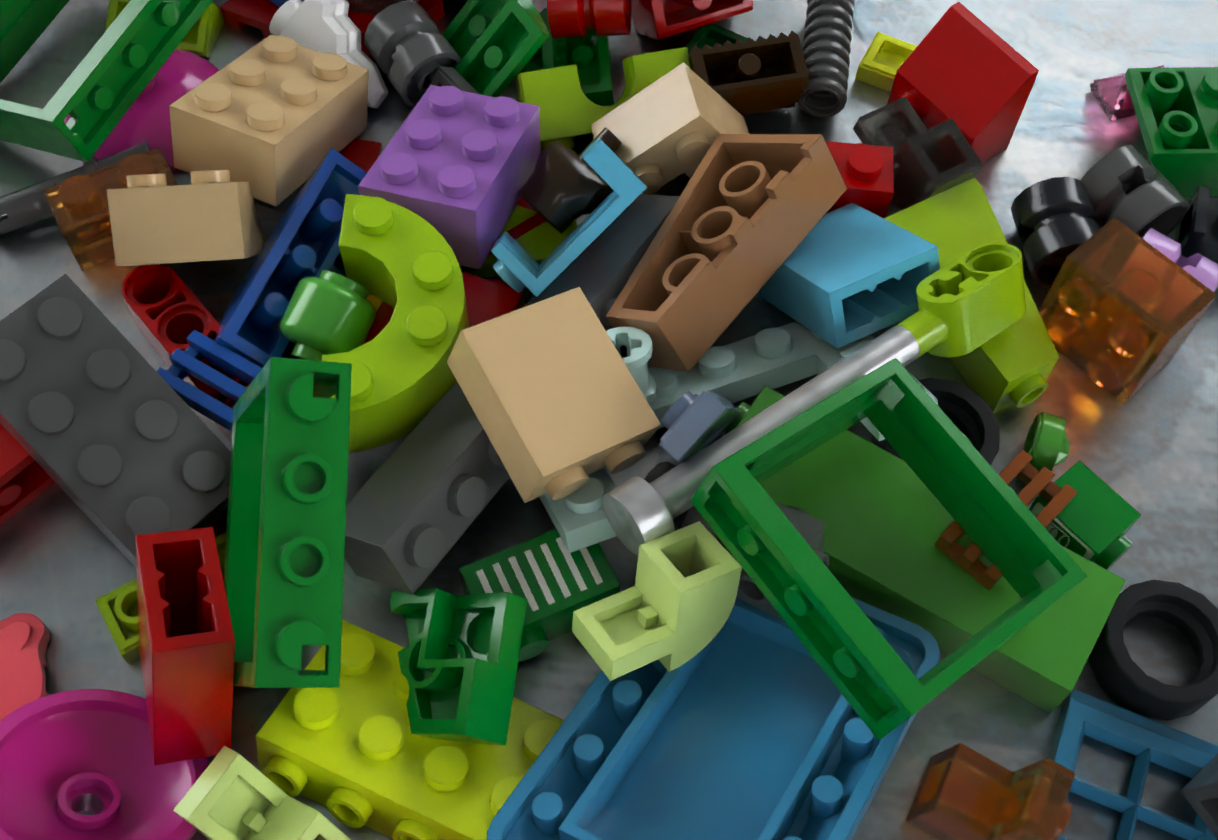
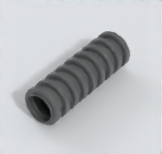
M807 0V18L805 20L802 50L809 74V84H806V89H803L801 97L798 98V105L811 116H833L843 110L847 102V79L849 77L848 67L850 65L849 55L851 52L850 43L852 40L851 31L853 28L852 19L854 16L853 7L855 0Z

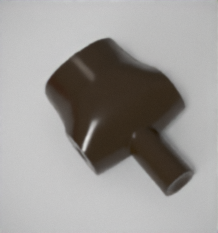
M604 128L581 154H578L560 141H554L541 152L533 173L518 191V194L561 234L572 222L582 215L590 214L612 192V188L582 157V153L598 137L613 152L620 147L621 141L607 128Z

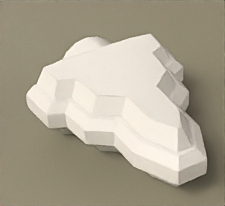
M289 0L276 11L270 22V33L274 36L279 35L292 38L297 44L321 53L337 54L345 58L349 63L369 69L368 107L378 108L388 95V90L377 65L361 51V31L348 17L349 3L346 0H304L303 2L301 0Z

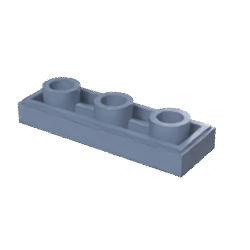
M687 391L671 406L660 422L668 431L660 438L662 442L659 445L678 462L685 461L721 438L729 425L741 412L727 398L711 391H702L700 395H693L690 391Z

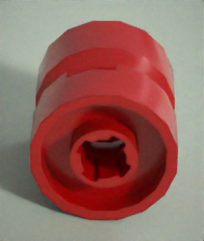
M547 0L548 21L554 39L585 37L588 30L592 28L598 36L630 35L632 20L631 0Z

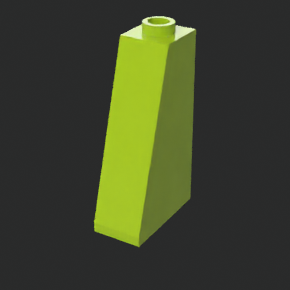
M975 177L884 218L938 246L940 268L979 245L988 243L1008 244L983 187ZM1025 280L1026 312L1020 320L972 352L958 357H947L972 390L992 409L993 413L1013 403L1018 408H1021L1039 398L1047 390L1049 384L1046 382V379L1059 358Z

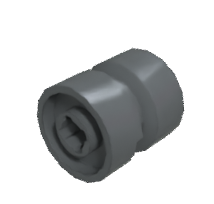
M401 1L379 12L369 23L364 35V45L383 73L387 74L389 81L406 105L413 108L429 88L439 66L455 68L461 61L459 55L447 39L441 35L436 24L424 8L413 1Z
M1132 145L1122 146L1110 152L1091 167L1080 180L1086 186L1094 209L1092 218L1097 222L1107 221L1105 232L1129 256L1132 255L1150 228L1167 236L1183 220L1189 209V203L1165 179L1154 181L1156 169Z

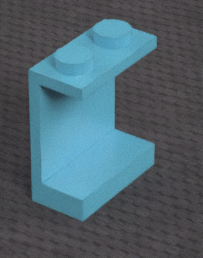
M599 137L582 153V157L613 191L540 264L507 231L496 240L491 250L497 257V262L493 265V268L518 293L527 287L537 297L647 188Z

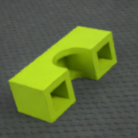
M682 47L632 55L623 59L624 90L620 98L611 106L597 105L585 96L580 86L577 64L524 72L516 75L515 83L518 101L540 107L541 152L554 141H560L569 148H574L573 136L593 133L591 125L683 62L690 68L688 48Z

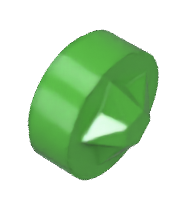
M1045 412L1035 416L1028 431L1023 450L1033 457L1030 464L1038 471L1044 466L1052 471L1054 466L1065 462L1071 446L1065 433V418Z

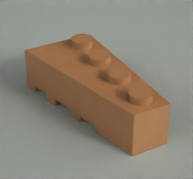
M717 135L606 315L613 328L620 326L635 327L649 334L653 345L652 357L648 360L649 367L689 372L846 191L847 187L823 135Z

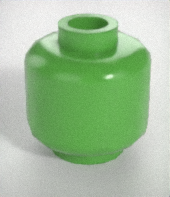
M322 270L320 277L301 279L280 324L285 338L296 344L291 355L297 359L322 361V355L349 352L363 345L376 315L375 307L366 299L369 290L345 276L328 270Z

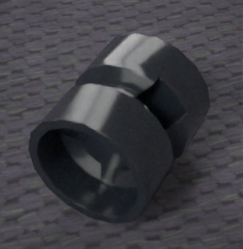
M1071 177L1046 179L1024 189L1014 199L1011 206L1012 217L1020 242L1024 244V255L1034 283L1049 289L1067 288L1093 278L1105 268L1109 261V251L1099 224L1092 219L1094 209L1086 186L1079 179Z

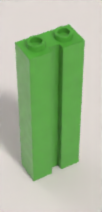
M764 386L752 405L742 402L737 407L741 413L725 430V435L785 396ZM847 429L759 483L773 501L784 506L800 508L812 518L825 523L823 553L830 557L828 569L851 597L926 629L938 642L940 652L947 656L1022 599L1003 576L988 590L935 546L936 541L954 521V518L904 460ZM966 533L957 541L965 549L973 543ZM1064 546L1063 549L1087 577L972 668L973 671L1048 714H1051L1073 691L1126 581ZM984 554L978 559L988 568L992 564Z

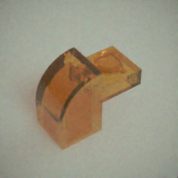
M958 743L930 757L906 821L939 840H1057L1066 829L1071 817L1072 804L1067 800L1075 773L1049 758L1012 772L964 744Z

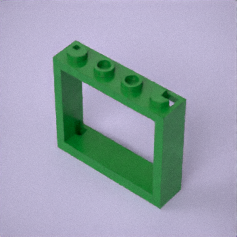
M0 0V83L69 0ZM130 0L43 109L0 99V140L88 162L213 0ZM70 114L71 117L65 124L63 121Z
M270 357L233 406L224 587L235 638L233 685L252 688H340L352 364ZM302 645L326 646L325 670H301Z
M896 357L714 465L690 500L878 740H881L1087 577L1063 549V546L1054 539L1020 500L1016 492L1004 482L976 450L968 437L954 425L926 393L922 385H919ZM892 379L894 384L890 386L888 383ZM866 417L989 561L1002 572V576L1022 598L919 679L916 678L759 484Z

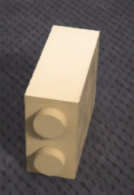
M580 287L461 330L447 360L449 368L524 503L546 493L550 495L552 500L566 497L589 481L587 475L604 467L608 468L610 474H615L629 468L647 454L643 446L661 426Z

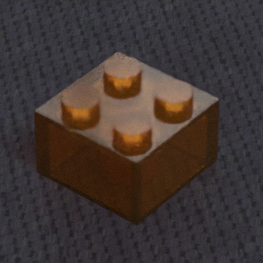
M1114 217L1067 256L1039 309V313L1056 351L1062 353L1089 375L1090 379L1098 387L1110 392L1119 401L1126 404L1170 363L1217 297V294Z

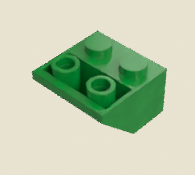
M1218 67L1128 68L1125 80L1150 162L1183 197H1192L1199 186L1211 189L1210 197H1218Z

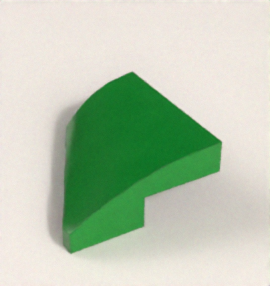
M438 588L417 589L414 594L404 591H392L390 599L391 612L405 617L409 646L400 650L398 657L401 674L405 676L409 685V697L406 705L411 734L442 740L506 746L528 599L510 592L454 595Z

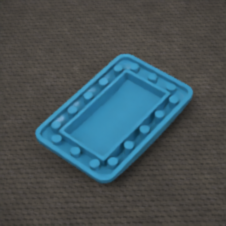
M852 597L917 679L939 663L941 653L938 642L929 631L913 622ZM736 598L732 612L719 633L703 650L680 667L668 672L662 663L656 660L612 681L601 670L495 815L487 831V840H852L916 713L881 740H878L786 622Z

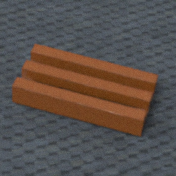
M1022 449L998 475L1009 487L1017 478L1026 484L1018 494V497L1026 507L1038 494L1049 502L1036 516L1040 523L1047 528L1071 502L1077 491L1067 483L1061 489L1051 481L1055 474L1045 466L1038 471L1030 464L1033 457ZM954 520L939 536L935 546L986 589L990 590L1002 577L1003 573L993 563L988 568L978 560L983 552L974 542L967 549L957 542L966 532Z

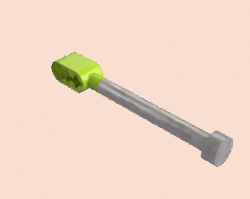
M988 243L972 248L918 284L916 288L918 312L651 483H648L641 477L634 476L605 494L602 498V505L607 520L615 534L632 553L638 556L641 544L675 531L673 519L693 506L690 500L711 468L717 463L895 357L905 367L926 352L938 357L962 356L972 352L1020 320L1026 312L1022 252L1017 247L1006 243Z

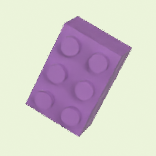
M430 85L358 185L359 195L381 197L421 216L445 238L452 248L459 265L480 269L520 201L521 196L518 194V191L533 173L541 154L540 107L517 102L510 97H491L461 91L454 86Z

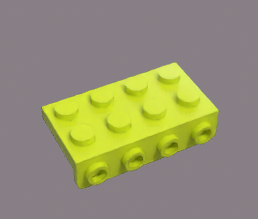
M342 620L340 688H290L256 735L259 771L291 797H296L299 794L327 807L328 811L343 824L354 828H361L365 825L392 838V840H487V831L493 818L564 720L513 697L506 746L442 740L411 734L406 705L409 697V685L405 676L401 674L398 652L404 647ZM321 646L304 670H325L326 646Z

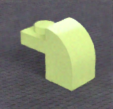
M698 521L641 544L639 546L635 585L573 611L572 632L610 681L656 660H659L667 671L670 672L696 656L713 640L724 626L735 604L742 566L705 526Z
M226 746L220 750L173 810L209 840H351L319 811L287 795L242 755Z

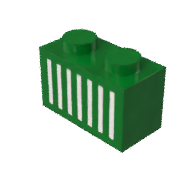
M557 529L459 568L464 595L510 592L528 599L518 662L537 656L549 646V641L572 632L573 611L620 592V584L600 544L596 543L569 553Z

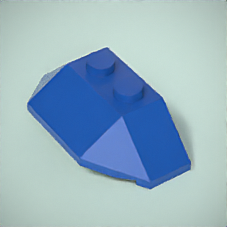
M333 148L330 149L278 221L227 306L215 340L217 343L261 368L264 367L270 357L297 359L291 355L296 344L285 338L280 328L281 320L301 279L320 277L322 270H328L347 277L339 249L346 194L359 195L358 185L367 172Z

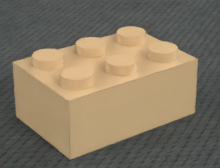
M269 35L169 105L174 168L187 173L229 170L230 182H249L253 198L277 207L310 178L331 148L339 153L367 129L369 69L349 63L345 58L337 54L321 53L299 45L292 38Z

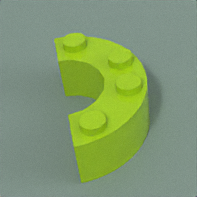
M346 194L339 238V249L346 276L367 288L369 294L378 297L394 308L390 322L373 340L349 352L322 355V361L352 364L348 453H354L383 446L411 433L457 382L447 364V360L461 330L469 328L462 272L458 260L445 238L429 222L405 207L381 197Z

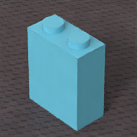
M850 203L826 213L764 284L760 289V294L762 298L838 349L906 319L919 311L916 288L923 279L940 269L938 246L855 203Z

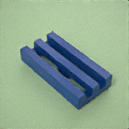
M194 329L186 338L189 344L188 348L185 351L177 348L169 357L172 365L167 370L159 367L157 373L190 408L232 432L233 409L185 382L183 379L190 374L216 389L225 397L237 402L247 388L201 362V359L203 358L248 385L251 384L262 368Z

